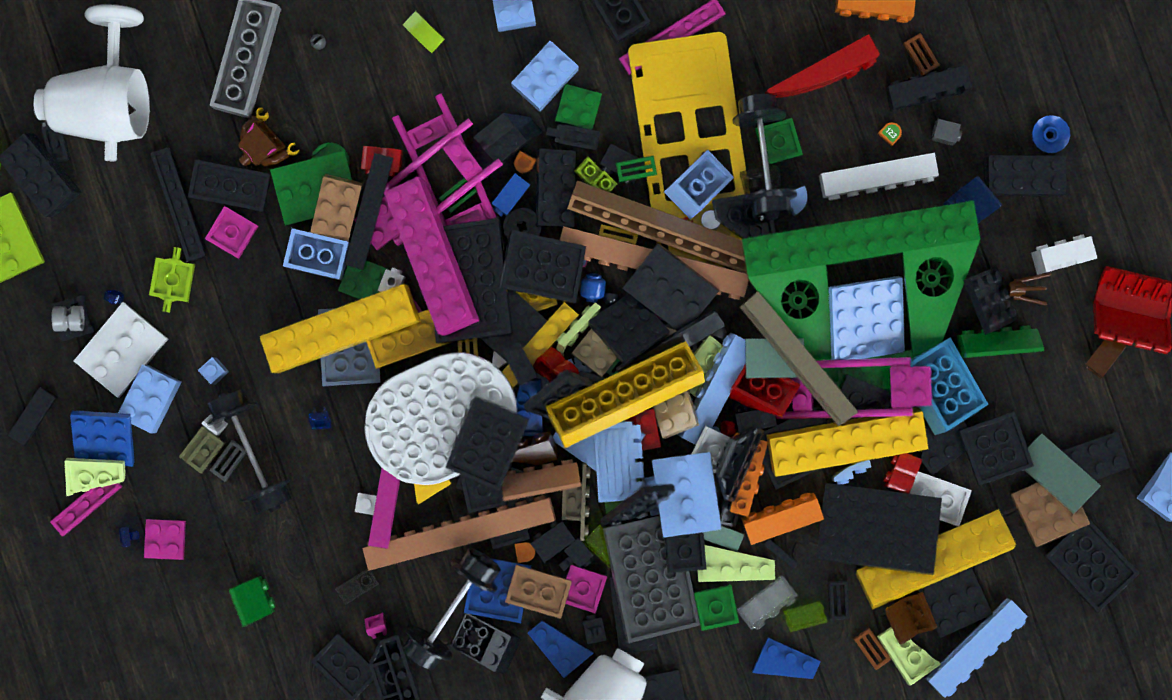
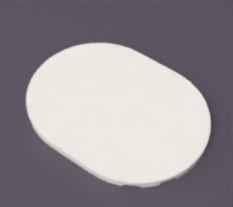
M468 353L440 355L393 376L378 389L370 401L366 412L365 435L373 457L385 471L407 483L433 485L460 475L446 469L445 466L474 397L479 396L517 413L515 394L508 379L491 362Z

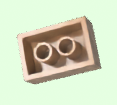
M325 174L310 233L348 242L363 183Z

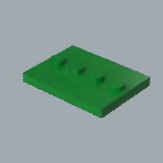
M345 151L270 170L285 226L314 218L325 174L353 181Z

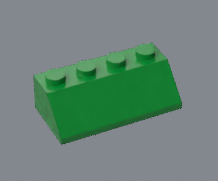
M1031 325L1019 326L1020 330L1012 331V327L1000 328L1001 332L985 334L983 329H981V333L974 334V330L962 331V335H957L958 352L962 358L1044 351V346L1038 329H1031Z

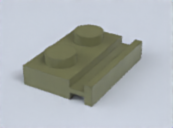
M202 426L179 457L202 474L224 446L225 442Z

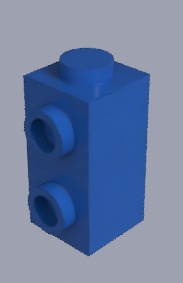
M515 173L491 205L494 207V212L499 216L503 214L507 216L529 188L530 184Z

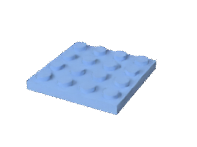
M896 276L829 287L831 360L865 359L905 351L902 277Z

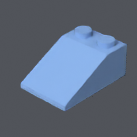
M493 0L498 32L536 26L532 0Z
M707 150L664 193L689 219H692L734 177Z
M1172 452L1169 453L1137 497L1138 500L1169 522H1172Z

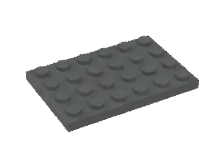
M660 515L603 528L626 643L700 626L689 571L667 573L665 538L663 537Z

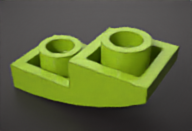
M416 11L403 24L431 53L445 40Z
M589 157L574 170L588 185L607 192H611L617 185L605 170L602 171Z

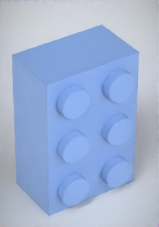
M549 41L511 84L518 93L541 112L576 74L579 67L554 43Z
M292 228L283 266L342 281L346 267L344 264L350 243Z
M142 364L118 413L130 414L131 424L149 433H157L182 381L149 365Z

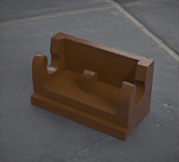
M1115 338L1113 341L1104 340L1085 364L1086 368L1102 379L1127 346L1115 342Z

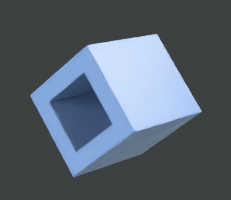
M215 357L210 358L198 369L203 377L213 385L217 384L229 373L227 368Z

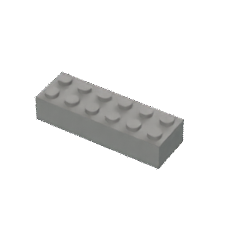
M263 0L238 1L210 106L213 109L249 119L252 117L281 12L278 4Z

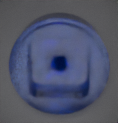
M116 290L105 291V301L110 304L123 302L124 294Z

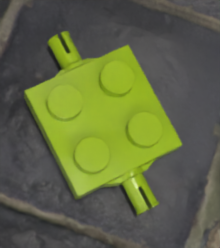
M174 247L172 258H156L149 295L164 300L163 312L170 313L172 301L189 302L195 265L180 260L181 248Z

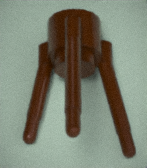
M1043 273L1009 281V296H1013V300H1023L1046 306L1047 302L1022 295H1025L1026 291L1046 290L1047 287L1026 286L1022 282L1051 276L1052 273Z

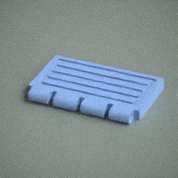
M620 422L594 434L599 502L624 501L644 485V482H637V478H644L643 462H636V459L643 458L642 443H634V439H641L640 425H633V422Z

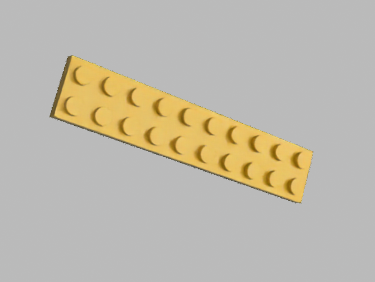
M515 291L537 312L558 305L555 299ZM429 309L418 313L421 322L366 341L376 369L452 342L436 343L434 322Z

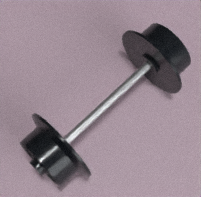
M756 94L744 97L738 101L739 114L732 121L734 125L740 127H758L766 190L745 196L743 203L752 207V215L755 220L771 221L787 217L792 213L790 200L797 196V192L793 189L785 188L772 189L763 127L783 120L786 117V111L777 107L775 95Z
M243 389L232 393L228 391L220 394L218 399L207 404L213 417L207 425L210 426L230 418L232 419L262 486V489L258 490L259 492L242 499L241 502H251L256 515L267 510L270 513L281 508L280 504L292 499L286 486L292 478L275 485H267L237 415L258 405V402H249Z
M469 548L462 559L453 558L451 560L454 569L467 579V582L432 634L416 626H407L405 629L409 639L403 646V651L411 660L424 668L434 670L441 659L450 660L452 658V652L437 638V635L472 583L489 592H496L498 590L494 580L501 571L500 567L489 556L475 549Z

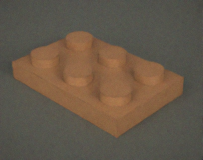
M516 564L505 603L561 619L572 580Z

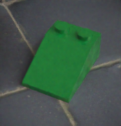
M262 576L229 589L243 627L275 612V601L273 597H269L267 592L269 586L266 579H262Z

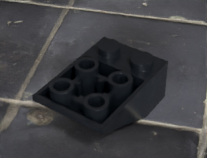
M465 613L450 647L494 672L506 674L522 638L475 615Z

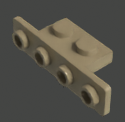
M583 463L581 486L564 489L562 496V520L581 521L580 541H584V536H588V525H585V517H589V505H585V499L589 498L590 486H586V478H590V467H587V463Z

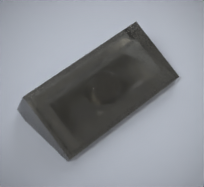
M770 164L771 187L781 186L780 168L776 164ZM763 166L740 172L745 194L766 190Z

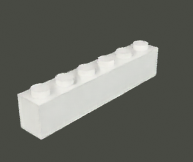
M935 153L822 173L819 175L823 198L836 200L840 199V195L844 194L852 197L859 195L860 191H866V194L877 192V188L885 187V190L897 188L896 185L904 184V187L915 185V181L920 180L923 183L932 182L935 177L939 176Z

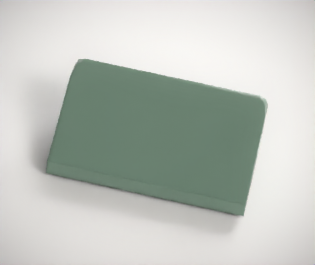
M722 525L721 530L703 532L704 540L736 552L744 537L743 533Z

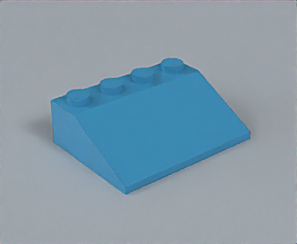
M951 337L911 359V367L931 366L932 406L918 407L923 411V415L934 435L947 432L988 405Z

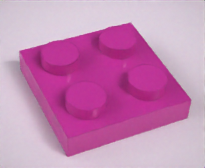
M224 206L205 239L239 259L259 226Z
M146 519L144 558L183 560L186 521Z
M571 564L566 579L572 580L565 604L596 613L607 576Z

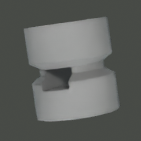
M54 306L52 310L53 330L66 331L69 328L71 331H83V307L71 306L67 309L65 306Z

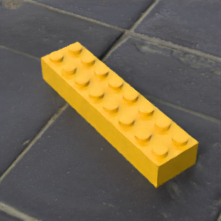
M402 284L260 336L271 372L281 373L419 323L421 320L409 286Z
M685 341L548 405L546 410L564 448L704 383V373Z
M917 407L912 408V416L862 417L847 420L839 426L834 422L768 434L766 436L772 472L777 477L928 449L923 411Z
M998 509L938 535L934 575L867 566L858 569L856 575L873 610L1014 549L1016 543Z

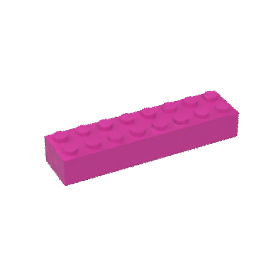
M416 177L384 192L437 333L447 336L480 321L426 181Z

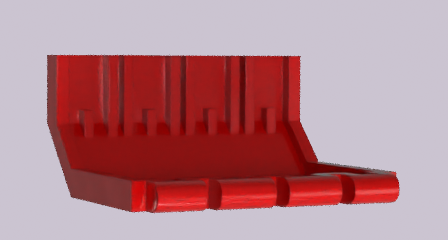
M1105 266L1098 282L1093 303L1094 334H1098V338L1113 341L1115 338V342L1130 346L1134 343L1135 347L1151 350L1153 347L1155 352L1168 354L1172 349L1170 322L1172 312V281Z

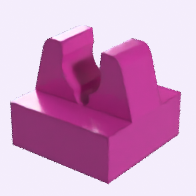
M383 613L365 619L366 632L373 639H376V633L382 632L384 636L387 634L386 620Z

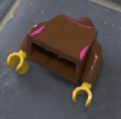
M258 108L256 110L257 115L252 116L242 126L241 141L238 146L244 153L239 158V161L244 166H248L251 162L254 165H274L287 159L289 155L295 156L299 153V150L296 152L290 151V148L296 145L295 143H291L288 149L285 150L286 146L264 122L269 117L268 112L264 116L259 115L263 108Z

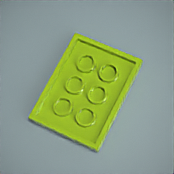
M13 193L0 197L1 283L45 262Z

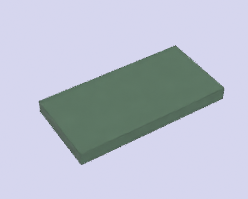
M1043 434L1028 447L1034 467L1025 469V471L1073 514L1101 487L1100 484Z

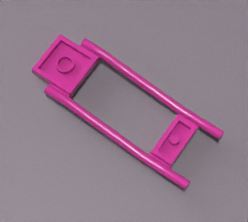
M442 93L435 96L443 112L442 115L408 132L399 115L392 118L412 162L418 158L416 149L450 133L457 127ZM461 134L458 135V137L461 139V141H462V142L464 143V145H465V142H464V140H463V138H462V135H461ZM420 165L416 169L418 177L426 181L434 204L437 207L436 197L422 165ZM481 182L475 185V188L482 203L446 220L441 212L439 217L443 226L497 217Z
M468 118L388 181L385 192L396 186L443 148L467 180V183L436 207L438 214H440L503 164L498 158L484 170L481 168L458 137V135L473 125ZM385 196L383 197L371 241L376 250L382 248L392 239L397 246L403 243Z
M910 357L815 360L821 368L891 366L892 409H860L851 418L912 416V406H932L931 366L911 367ZM792 378L793 381L801 384L792 400L794 411L785 412L783 417L775 415L776 419L831 418L826 411H813V395L799 378Z

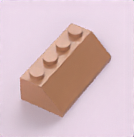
M570 459L561 461L562 465L554 466V463L542 465V469L537 470L533 466L523 468L524 472L516 473L515 470L507 471L502 483L504 501L580 487L581 481L577 462L573 463V460Z

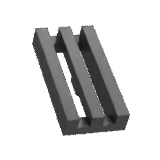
M232 440L209 471L226 482L247 454L245 448L235 440ZM235 446L236 449L230 455V457L219 470V472L216 471V469L223 461V459L226 457V455L229 453V451L232 449V447ZM239 451H242V453L230 467L225 476H223V472L226 470V468L237 455V453Z

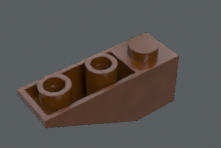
M540 432L527 439L521 438L512 462L541 465L557 460L559 450L551 432Z

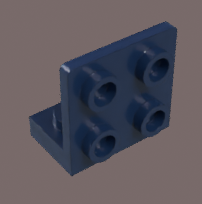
M978 176L943 203L945 206L974 201L978 224L1002 206L1000 201Z

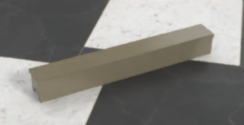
M758 291L740 307L838 426L844 424L849 418L858 413Z

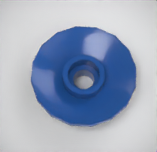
M1054 115L1039 119L1032 130V140L1035 146L1046 153L1061 151L1066 147L1070 139V129L1067 123L1062 118ZM1047 132L1052 134L1051 139L1047 138Z

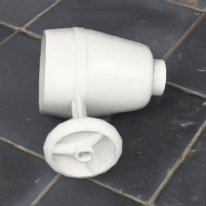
M96 5L89 7L84 14L89 22L108 27L107 65L52 77L46 83L45 89H38L35 92L34 110L36 117L39 120H46L48 126L55 132L105 141V161L113 162L117 161V142L142 138L146 133L149 123V94L143 73L139 69L119 66L120 28L138 26L144 21V16L139 10L127 6ZM128 103L136 110L130 115L128 113Z
M617 648L612 658L607 655H600L574 683L564 697L546 688L541 698L543 700H642L646 680L639 672L644 663Z

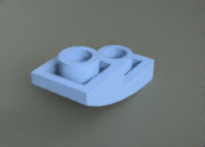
M870 460L855 462L842 468L831 477L832 481H837L838 485L849 483V479H853L852 471L855 470V474L867 472L866 468H871Z

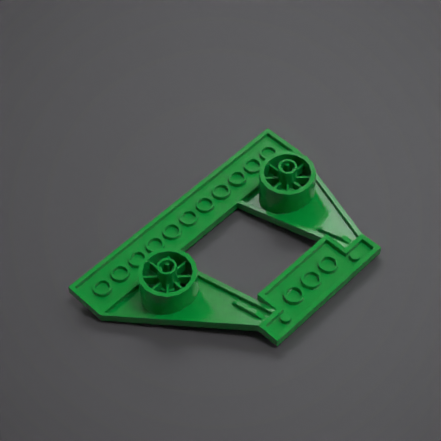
M974 201L745 238L741 239L749 281L796 338H804V347L815 360H831L829 289L826 265L902 253L911 350L865 359L910 357L912 359L943 341L964 285L963 280L967 277L980 242V234ZM925 261L927 270L923 272L919 269V266ZM929 261L939 264L935 270L930 269ZM941 266L944 268L946 275L940 276L938 270ZM916 272L921 274L918 280H916ZM947 277L946 287L940 284L941 278ZM796 282L807 286L802 292L797 291ZM916 282H920L923 286L921 290L917 287ZM793 283L794 292L790 294L784 289L788 284ZM938 286L944 291L935 297L934 287ZM808 287L813 291L814 297L807 298L804 294ZM926 287L930 288L931 296L922 293ZM783 292L789 296L788 301L781 302ZM796 297L801 300L799 304L795 303ZM815 299L813 310L807 306V300ZM788 303L791 308L786 313L783 310L782 304ZM805 307L812 313L802 319L801 309ZM793 309L798 310L799 319L789 316ZM891 366L822 368L839 389L846 374L891 392Z

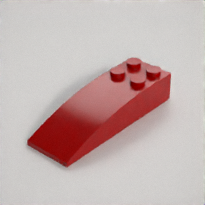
M868 34L769 88L765 94L775 95L776 98L788 97L825 87L845 77L848 80L857 75L861 68L865 71L877 62L876 59L880 53Z

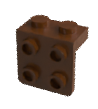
M923 591L904 596L885 610L887 619L899 644L906 643L919 633L937 628Z

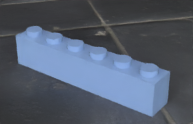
M733 333L724 338L720 353L718 352L714 357L712 369L707 371L703 386L699 387L696 392V399L693 405L699 426L677 434L695 445L705 426L712 429L730 394L733 384L746 364L745 339Z
M1005 599L992 612V615L988 616L941 662L940 666L935 668L925 678L944 698L947 695L951 696L957 690L956 687L961 682H966L971 676L970 673L974 669H979L984 664L983 660L988 655L992 656L998 650L997 646L1001 642L1008 641L1012 636L1011 633L1016 628L1019 629L1025 624V619L1028 616L1012 600Z

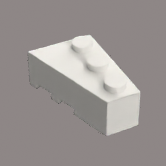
M1084 234L1073 237L1071 242H1066V239L1054 242L1055 246L1048 247L1047 244L1036 247L1037 251L1031 253L1037 275L1097 259L1092 237L1085 238Z

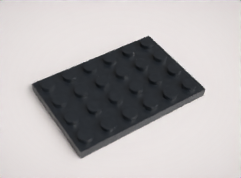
M495 218L443 226L480 321L447 336L438 334L434 325L436 343L441 344L513 334L508 289L500 288L505 261L500 219Z
M826 483L822 508L824 520H821L816 560L934 575L942 498Z

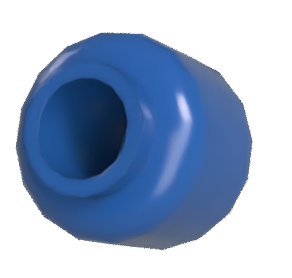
M589 273L581 279L580 295L586 298L587 302L595 303L598 299L604 297L606 281L601 278L600 274Z

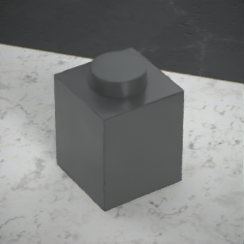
M941 119L936 120L930 140L953 146L957 141H960L962 130H960L961 124Z

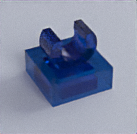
M323 407V412L317 413L316 408H313L312 413L309 414L312 430L331 428V419L326 407Z
M119 527L121 547L131 546L130 540L139 539V531L129 532V527Z

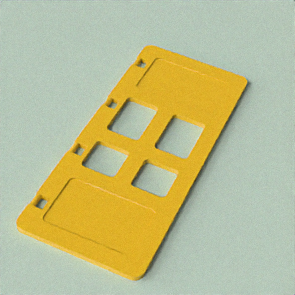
M715 32L630 46L628 55L643 157L654 156L657 170L656 176L647 177L651 208L681 219L687 217L673 201L665 199L660 160L662 158L686 155L690 167L707 150H729L735 190L733 192L717 194L712 200L749 194L740 126L734 125L732 121L738 113L725 34ZM642 66L643 77L637 78L635 67ZM721 106L724 113L726 134L700 138L698 136L695 110ZM680 112L685 140L682 142L658 144L654 116ZM644 125L651 126L652 135L645 136ZM647 161L644 164L649 165L651 161ZM651 168V169H646L645 171H646V172H651V171H652V168ZM659 183L660 194L654 195L652 184ZM712 200L692 219L688 218L687 221L691 222L693 220V223L702 226V215L706 211H714ZM721 223L714 230L741 240L739 236ZM668 246L669 251L676 256L688 258L691 260L719 267H725L721 264L712 262L710 260Z

